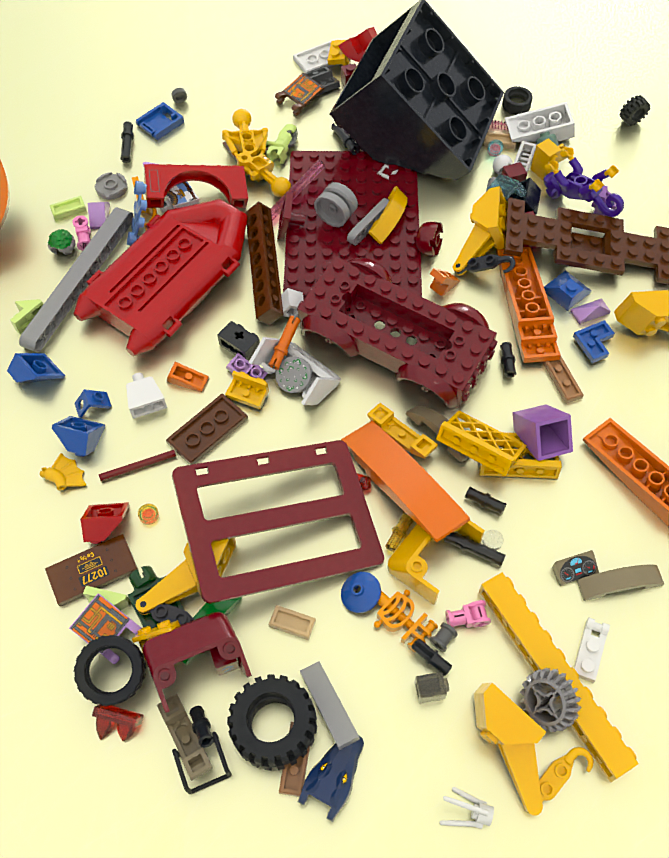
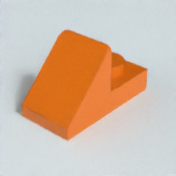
M433 268L430 272V275L434 277L430 288L440 296L445 295L460 282L459 279L448 271Z

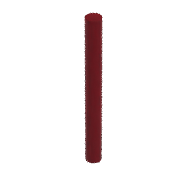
M174 450L164 452L101 473L99 478L100 481H104L174 458L176 454Z

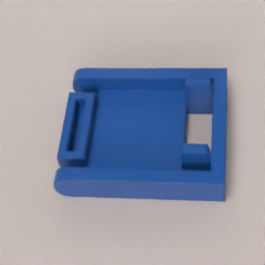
M164 102L136 119V125L140 126V128L156 140H159L184 123L183 116ZM166 113L171 115L172 121L165 116Z

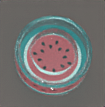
M497 139L490 141L487 147L488 154L493 157L501 155L504 148L503 143Z

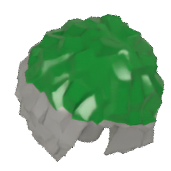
M58 229L49 235L48 248L52 253L57 255L56 249H58L64 255L72 254L76 243L74 236L68 230Z

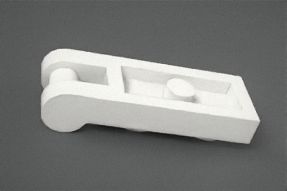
M589 617L584 627L574 669L577 671L579 678L594 683L610 625L597 623L595 619ZM592 630L599 632L598 637L591 635Z

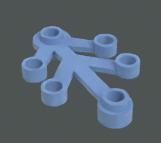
M137 180L134 186V194L138 195V199L134 203V218H132L131 223L132 232H129L127 237L128 246H131L140 237L137 235L139 228H143L145 218L140 217L141 211H146L147 201L141 199L142 194L146 193L147 185Z

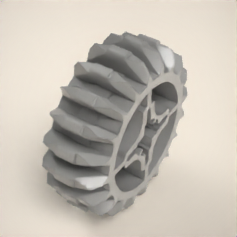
M550 668L538 669L526 677L527 680L522 684L524 689L520 691L524 696L520 702L526 706L523 711H528L529 717L534 719L539 726L541 725L544 730L549 729L550 732L563 731L567 727L572 726L574 720L579 717L577 712L582 708L577 704L581 698L575 695L578 688H572L571 686L573 680H566V673L559 674L558 669L550 670Z

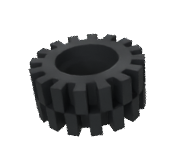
M636 95L635 98L631 97L630 101L627 100L626 105L623 104L619 115L628 126L636 125L637 122H641L642 118H645V115H648L651 105L642 95Z

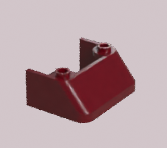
M218 611L180 625L170 632L151 637L144 642L143 654L165 713L170 710L162 689L171 686L175 682L176 670L174 664L217 647L222 658L226 660L237 658L240 669L247 678L252 676L241 644L228 617L224 613Z

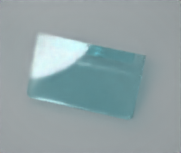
M501 174L487 188L489 190L490 188L500 186L505 198H509L512 193L524 197L527 193L520 181Z

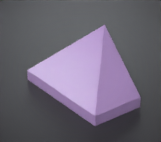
M602 298L571 309V313L579 324L610 314L611 312Z

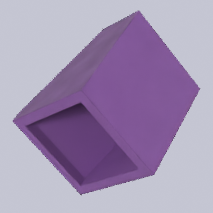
M547 404L512 412L514 431L522 442L527 445L526 447L536 460L540 461L573 452L570 414Z

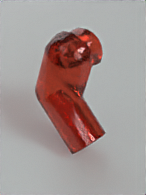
M357 473L361 488L363 490L370 489L372 487L370 477Z

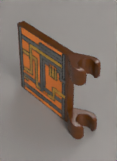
M302 73L283 91L275 94L276 102L282 104L286 97L297 103L292 106L293 114L299 116L303 108L324 90V86Z

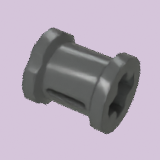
M443 622L438 633L429 640L435 648L445 652L448 643L452 638H456L458 634L453 627Z

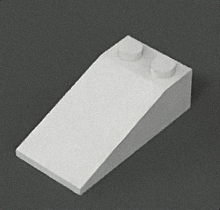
M567 102L505 118L512 142H536L540 138V134L548 131L550 134L556 135L557 141L575 137V122Z

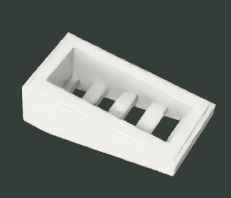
M522 141L514 163L520 162L519 160L527 161V163H521L523 166H526L525 170L528 172L537 144Z

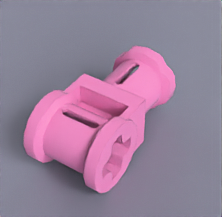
M76 216L72 223L78 237L77 248L83 251L91 240V229L85 216Z
M479 600L463 605L461 610L452 612L446 610L447 624L453 628L460 625H465L466 628H478L490 624L491 619L487 617L485 610L486 602Z

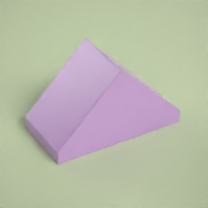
M109 202L87 203L90 229H99L108 218Z

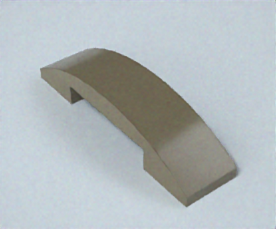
M417 405L406 412V415L418 426L425 423L437 435L441 424L444 421H448L446 417L437 411L421 405ZM451 447L447 449L461 463L469 458Z
M653 564L617 568L577 580L584 601L601 598L609 593L640 587L648 589L664 585L658 566Z
M175 694L166 699L169 712L165 713L161 703L157 704V707L178 749L191 781L213 769L204 748L199 745L198 737L192 729V723L178 695Z

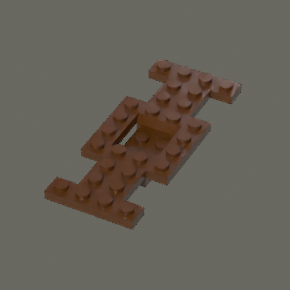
M508 198L504 254L521 257L523 244L552 249V256H555L556 264L620 276L625 272V263L654 268L656 282L669 284V228L656 226L653 230L654 238L624 232V219L558 207L556 210V219L526 214L524 200ZM572 227L605 234L603 238L574 233L572 232Z

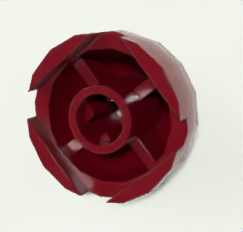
M441 222L423 223L418 231H415L414 241L422 254L433 257L439 254L443 238H440V233H443Z

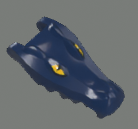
M359 736L360 740L341 750L338 749L336 743L328 750L306 777L297 801L298 803L305 805L309 795L315 797L331 807L326 819L334 822L352 791L358 758L364 747V741L361 736Z

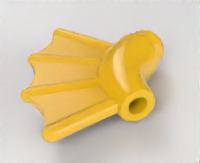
M62 453L59 454L52 467L41 468L40 476L55 483L57 490H65L66 487L86 486L82 477L84 470L76 466V460L68 459Z

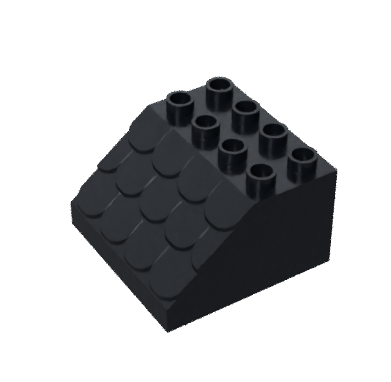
M419 0L372 38L329 115L334 119L335 124L339 128L344 129L356 141L360 150L367 152L373 160L388 165H397L422 174L429 173L441 178L458 180L471 172L504 91L426 0Z

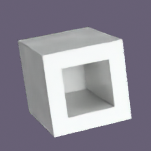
M287 288L281 295L283 316H294L295 319L298 317L297 307L301 301H304L303 293Z

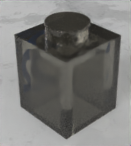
M442 672L415 677L414 684L419 704L446 698L447 692H449V683L447 678H443Z

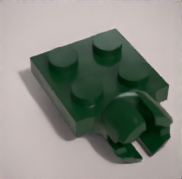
M142 566L143 578H141L137 569L129 576L134 591L128 594V598L143 628L150 626L152 629L157 627L158 622L153 619L151 613L147 615L140 614L136 609V601L164 577L158 578L151 566ZM180 600L169 604L184 610Z

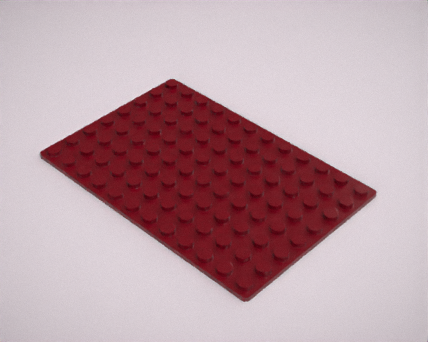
M291 151L289 182L292 188L290 193H293L291 213L306 215L304 226L289 223L286 231L283 292L287 288L302 292L304 300L307 297L308 290L316 284L318 276L324 273L328 262L332 261L336 256L345 261L355 258L374 260L387 270L393 284L422 297L421 254L414 241V233L419 229L417 172L397 165H388V168H385L382 172L389 176L388 180L377 174L385 163L373 160L365 151H360L358 154L355 151L356 155H353L350 151ZM333 182L341 183L348 187L358 201L357 209L341 227H333L325 223L318 216L314 208L316 199ZM395 186L405 194L408 199L405 210L396 226L381 244L370 234L357 245L347 241L349 232L383 198L388 199Z

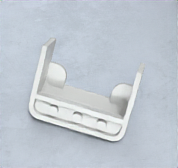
M263 337L249 363L263 366V370L269 374L276 373L275 366L271 368L268 366V363L274 354V347L278 345L280 339ZM290 342L287 349L288 354L284 356L283 360L288 357L297 356L306 360L312 369L311 383L306 390L302 391L304 399L301 403L311 406L318 405L337 387L341 378L298 345Z

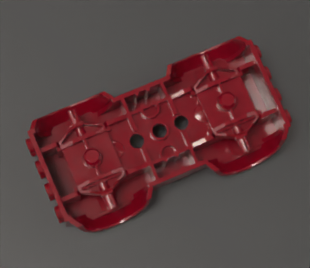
M335 256L326 265L324 273L318 276L314 287L308 290L307 297L297 307L298 318L301 320L299 323L303 335H305V331L320 334L326 337L325 341L332 344L334 342L341 347L349 357L359 354L395 372L399 382L404 379L422 385L421 389L428 392L431 390L444 401L448 408H459L462 402L466 403L470 395V389L475 388L479 374L484 373L487 367L486 362L492 359L495 353L494 349L498 343L495 340L497 332L489 329V324L485 317L475 308L464 303H451L444 306L435 304L393 284L387 270L379 263L368 258H355L345 261ZM381 321L385 324V327L377 329L374 326L375 323ZM399 332L401 335L399 337H393L391 333ZM409 337L416 338L417 343L409 345L406 340Z

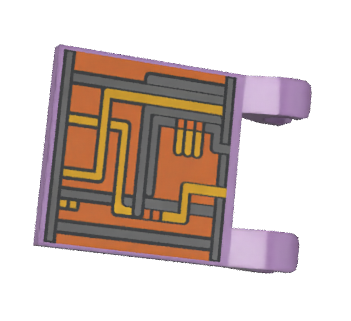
M98 593L69 629L89 644L90 641L101 636H119L126 627L137 635V631L141 627ZM111 649L99 652L113 664L120 660V656Z

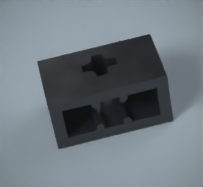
M230 321L217 334L221 347L235 356L239 353L248 361L260 343L259 337L255 333H250L241 324H236L233 321Z

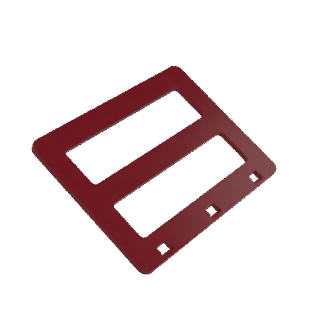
M342 440L176 467L172 472V480L201 597L206 603L212 604L376 567L384 561V553L348 446ZM325 448L326 453L317 455V449ZM268 458V463L258 465V459ZM333 465L343 495L206 520L197 489ZM207 468L208 474L197 475L196 470ZM345 515L351 517L360 544L358 549L228 577H220L211 543L215 541Z

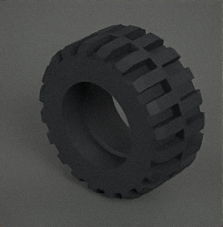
M269 674L267 679L262 680L261 676L254 678L256 683L252 685L249 682L243 686V693L237 692L234 696L235 704H230L229 712L231 715L227 717L230 738L240 755L257 768L261 766L264 770L272 771L273 767H277L278 770L285 769L284 765L289 763L293 766L298 763L297 759L300 756L304 758L308 753L307 748L309 746L312 747L314 734L317 733V717L312 699L304 687L301 688L294 679L289 681L287 676L280 675L278 679L275 678L274 674ZM271 703H281L288 706L294 715V725L290 732L278 741L265 742L259 740L252 730V721L256 713L262 707Z

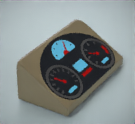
M593 550L556 561L552 566L561 586L599 573Z

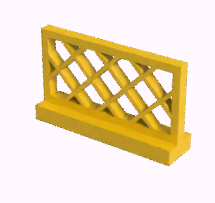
M459 410L447 422L444 421L441 424L436 438L441 443L504 476H507L511 467L527 446ZM498 446H504L505 449H499Z
M502 432L520 442L522 441L516 433ZM526 447L511 467L507 476L481 463L479 475L558 479L562 464L558 456L552 457L553 460L544 459L538 461L536 459H525L523 456L527 453L535 458Z

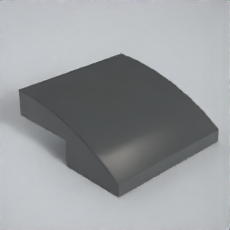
M326 66L304 73L324 86V90L320 94L340 87V81L333 77L332 70Z

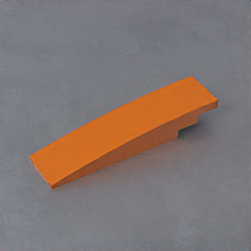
M523 247L521 257L509 255L515 259L516 264L513 270L503 273V270L507 269L510 263L499 264L523 363L560 360L561 354L556 342L558 336L553 324L554 316L531 247ZM497 249L496 251L498 256L508 255L504 254V249Z
M609 418L586 435L583 441L669 527V466L613 419Z
M370 421L341 439L347 444L354 460L365 469L366 475L436 542H439L470 521V517L450 495L374 421Z

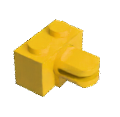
M549 138L537 144L530 170L544 180V177L550 173L545 170V165L550 164L549 161H557L559 163L566 159L560 156V152L565 151L564 148L568 147L563 143L557 146Z

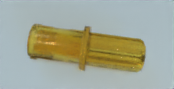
M402 514L397 525L392 528V535L385 545L386 549L394 552L401 540L406 538V533L414 521L408 514Z

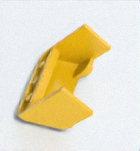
M472 521L455 530L465 537L466 535L469 536L470 539L481 543L485 532L484 529ZM416 524L389 558L387 568L390 574L435 605L440 590L423 579L427 573L428 565L420 557V554L433 538Z

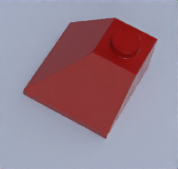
M129 502L89 505L80 519L83 542L98 544L105 541L123 520L129 508Z

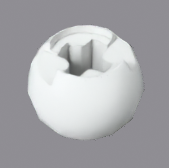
M499 155L493 161V170L496 174L500 175L503 166L511 165L513 162L509 156Z

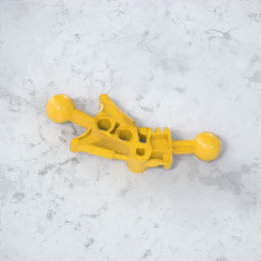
M246 109L236 110L233 113L232 122L239 130L233 132L223 130L222 139L227 143L231 153L235 155L237 166H244L245 175H250L251 181L257 180L259 182L265 179L271 184L272 193L276 197L284 198L286 192H291V183L288 179L284 177L277 178L271 173L274 169V162L264 155L268 129L249 130L248 127L252 122L251 114Z

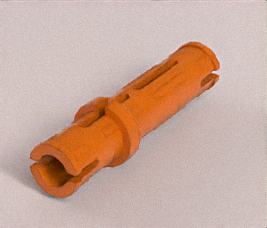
M294 316L289 317L278 345L274 347V354L268 363L269 367L273 368L275 366L274 369L279 370L284 356L288 354L287 349L301 321L299 318L296 317L294 321Z

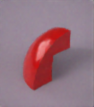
M375 27L367 28L357 36L347 39L338 47L349 59L359 62L372 38L377 35Z

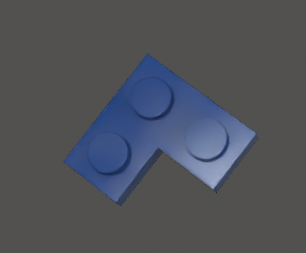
M604 320L574 332L573 338L591 363H595L608 357L609 352L602 342L613 338L615 333Z

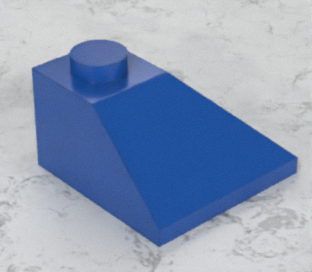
M566 270L544 286L546 294L567 311L591 293L588 287Z
M15 353L7 369L13 380L19 383L63 379L65 377V374L45 353Z
M73 416L52 424V430L66 450L80 457L87 456L95 450L105 429V424Z

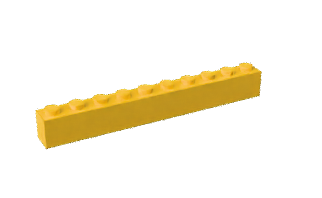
M501 572L482 583L479 593L533 671L550 668V670L558 669L559 674L566 673V680H573L571 686L572 688H578L575 695L581 698L577 704L582 708L577 712L579 717L574 720L572 727L609 781L613 782L637 766L639 763L636 760L637 757L634 751L625 745L619 730L615 726L612 727L607 720V714L604 709L597 706L591 691L582 685L577 671L573 667L570 668L565 661L564 653L555 647L549 632L543 630L540 626L537 615L528 609L524 597L521 594L518 595L514 589L512 580Z

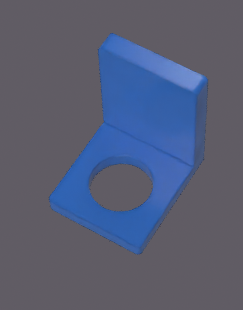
M84 389L75 401V407L78 417L82 418L89 407L110 409L111 403L107 392ZM83 400V408L81 410L80 405L81 401Z

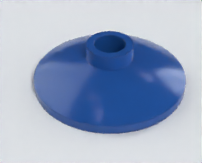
M357 572L351 575L344 582L341 589V599L344 606L354 613L370 611L376 606L381 596V585L378 579L368 572ZM361 587L360 592L356 593V590Z

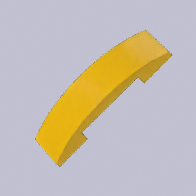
M397 186L393 188L389 195V202L380 218L373 223L368 232L379 244L391 233L407 205V197Z
M382 403L377 404L367 414L371 421H374L403 449L418 457L425 459L438 447V444L424 434L420 436L395 418L394 412Z

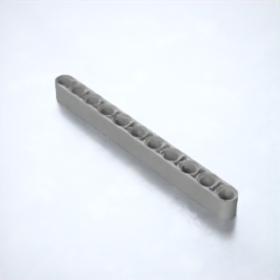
M118 207L113 209L21 334L19 339L21 347L34 352L42 350L75 304L79 295L88 286L86 281L100 269L130 227L132 218H134L132 212Z

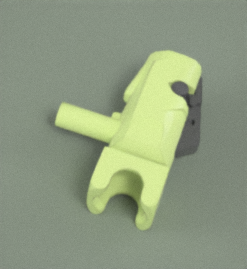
M286 124L279 132L277 140L267 141L266 147H269L266 154L270 161L274 162L275 159L279 158L280 164L285 162L287 158L286 153L290 147L295 146L298 137L295 125Z

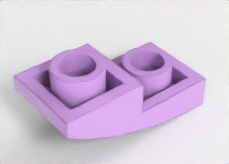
M239 353L226 366V369L230 372L242 371L253 378L264 379L268 374L259 365L250 364Z

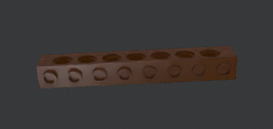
M258 201L245 212L248 216L247 235L255 314L257 320L271 325L282 317L284 313L271 208Z

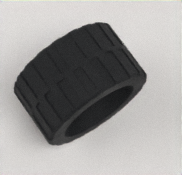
M115 635L101 636L90 641L87 646L82 648L81 653L75 660L76 664L73 672L78 691L87 700L102 706L116 705L133 697L137 690L141 688L146 675V663L143 653L139 650L140 648L131 640ZM109 648L119 649L126 653L132 664V674L128 683L115 692H105L98 689L92 683L89 674L93 658L99 652Z

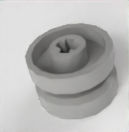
M336 182L330 183L314 202V208L318 216L325 223L333 227L343 226L358 207V201L354 193L345 185Z

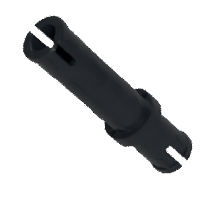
M129 121L123 123V132L121 133L120 160L123 163L131 161V147L134 135L132 133L133 124Z
M333 123L331 129L341 139L344 147L349 149L353 155H356L355 151L358 154L360 147L356 144L355 140L344 129L339 128Z
M452 532L444 538L445 542L461 548V551L464 552L465 550L500 567L506 554L470 539L467 535L465 537Z

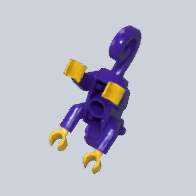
M570 147L564 148L565 151L560 152L562 158L570 160L569 164L573 168V171L566 177L561 170H558L559 164L557 161H549L550 164L545 165V170L550 172L544 177V184L547 188L546 192L550 198L557 199L563 195L568 199L593 201L598 209L609 217H616L623 211L624 201L619 194L611 193L606 198V204L599 196L604 186L603 180L608 177L612 179L619 172L614 165L608 170L605 169L589 178L582 175L583 167L577 158L573 157L574 149ZM616 203V209H611V207Z

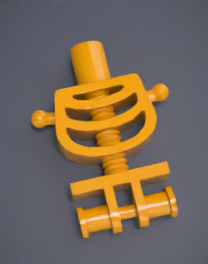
M405 590L404 594L396 592L391 598L381 591V596L377 603L381 607L377 612L379 621L374 622V627L379 628L382 624L388 631L396 632L406 626L409 630L401 637V642L405 644L410 637H413L414 639L407 646L413 652H416L411 647L414 641L421 639L426 643L424 637L430 638L432 636L431 633L434 629L438 628V625L433 620H429V623L424 627L422 624L428 617L426 613L415 623L414 621L412 622L414 603L408 598L410 595L409 590ZM401 602L403 605H402V607H401L400 610H399L398 606H399V603ZM406 606L410 609L408 616L404 614ZM417 629L422 633L421 635L416 632Z

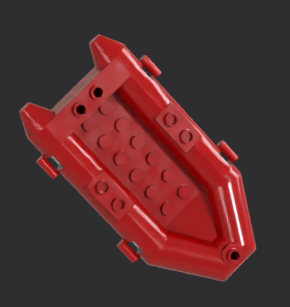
M221 199L170 209L162 216L156 214L145 225L148 230L104 272L98 270L86 281L89 286L79 295L73 313L79 321L100 317L129 336L126 350L132 356L152 351L166 336L171 337L183 325L181 323L183 318L195 309L224 276L229 277L240 266L239 261L246 231L247 214Z

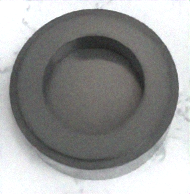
M176 88L171 93L172 99L176 103H182L187 99V93L184 88Z

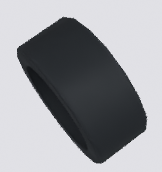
M521 86L508 88L504 93L502 101L504 110L513 115L528 112L532 104V93ZM518 98L525 102L516 103L511 101L510 99Z

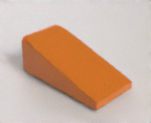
M174 362L167 377V382L202 392L209 376Z

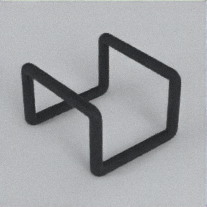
M212 732V736L226 774L193 789L188 787L179 759L181 757L177 749L172 750L184 790L188 794L205 789L232 775L216 732Z

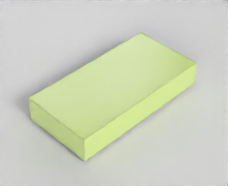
M81 196L49 205L55 220L87 211Z

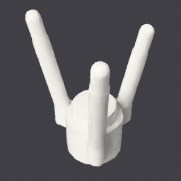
M453 787L452 791L473 802L474 805L447 796L443 797V800L471 810V818L475 819V821L441 820L439 822L440 825L477 827L480 829L483 828V824L491 825L494 807L487 805L486 801L479 800L456 787Z

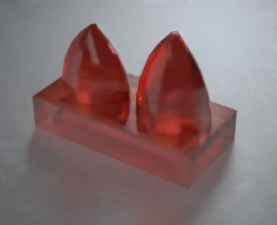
M101 704L95 706L92 716L96 717V731L100 740L110 733L115 723H117V730L121 740L129 739L137 726L142 724L144 717L140 713L111 705L102 706Z

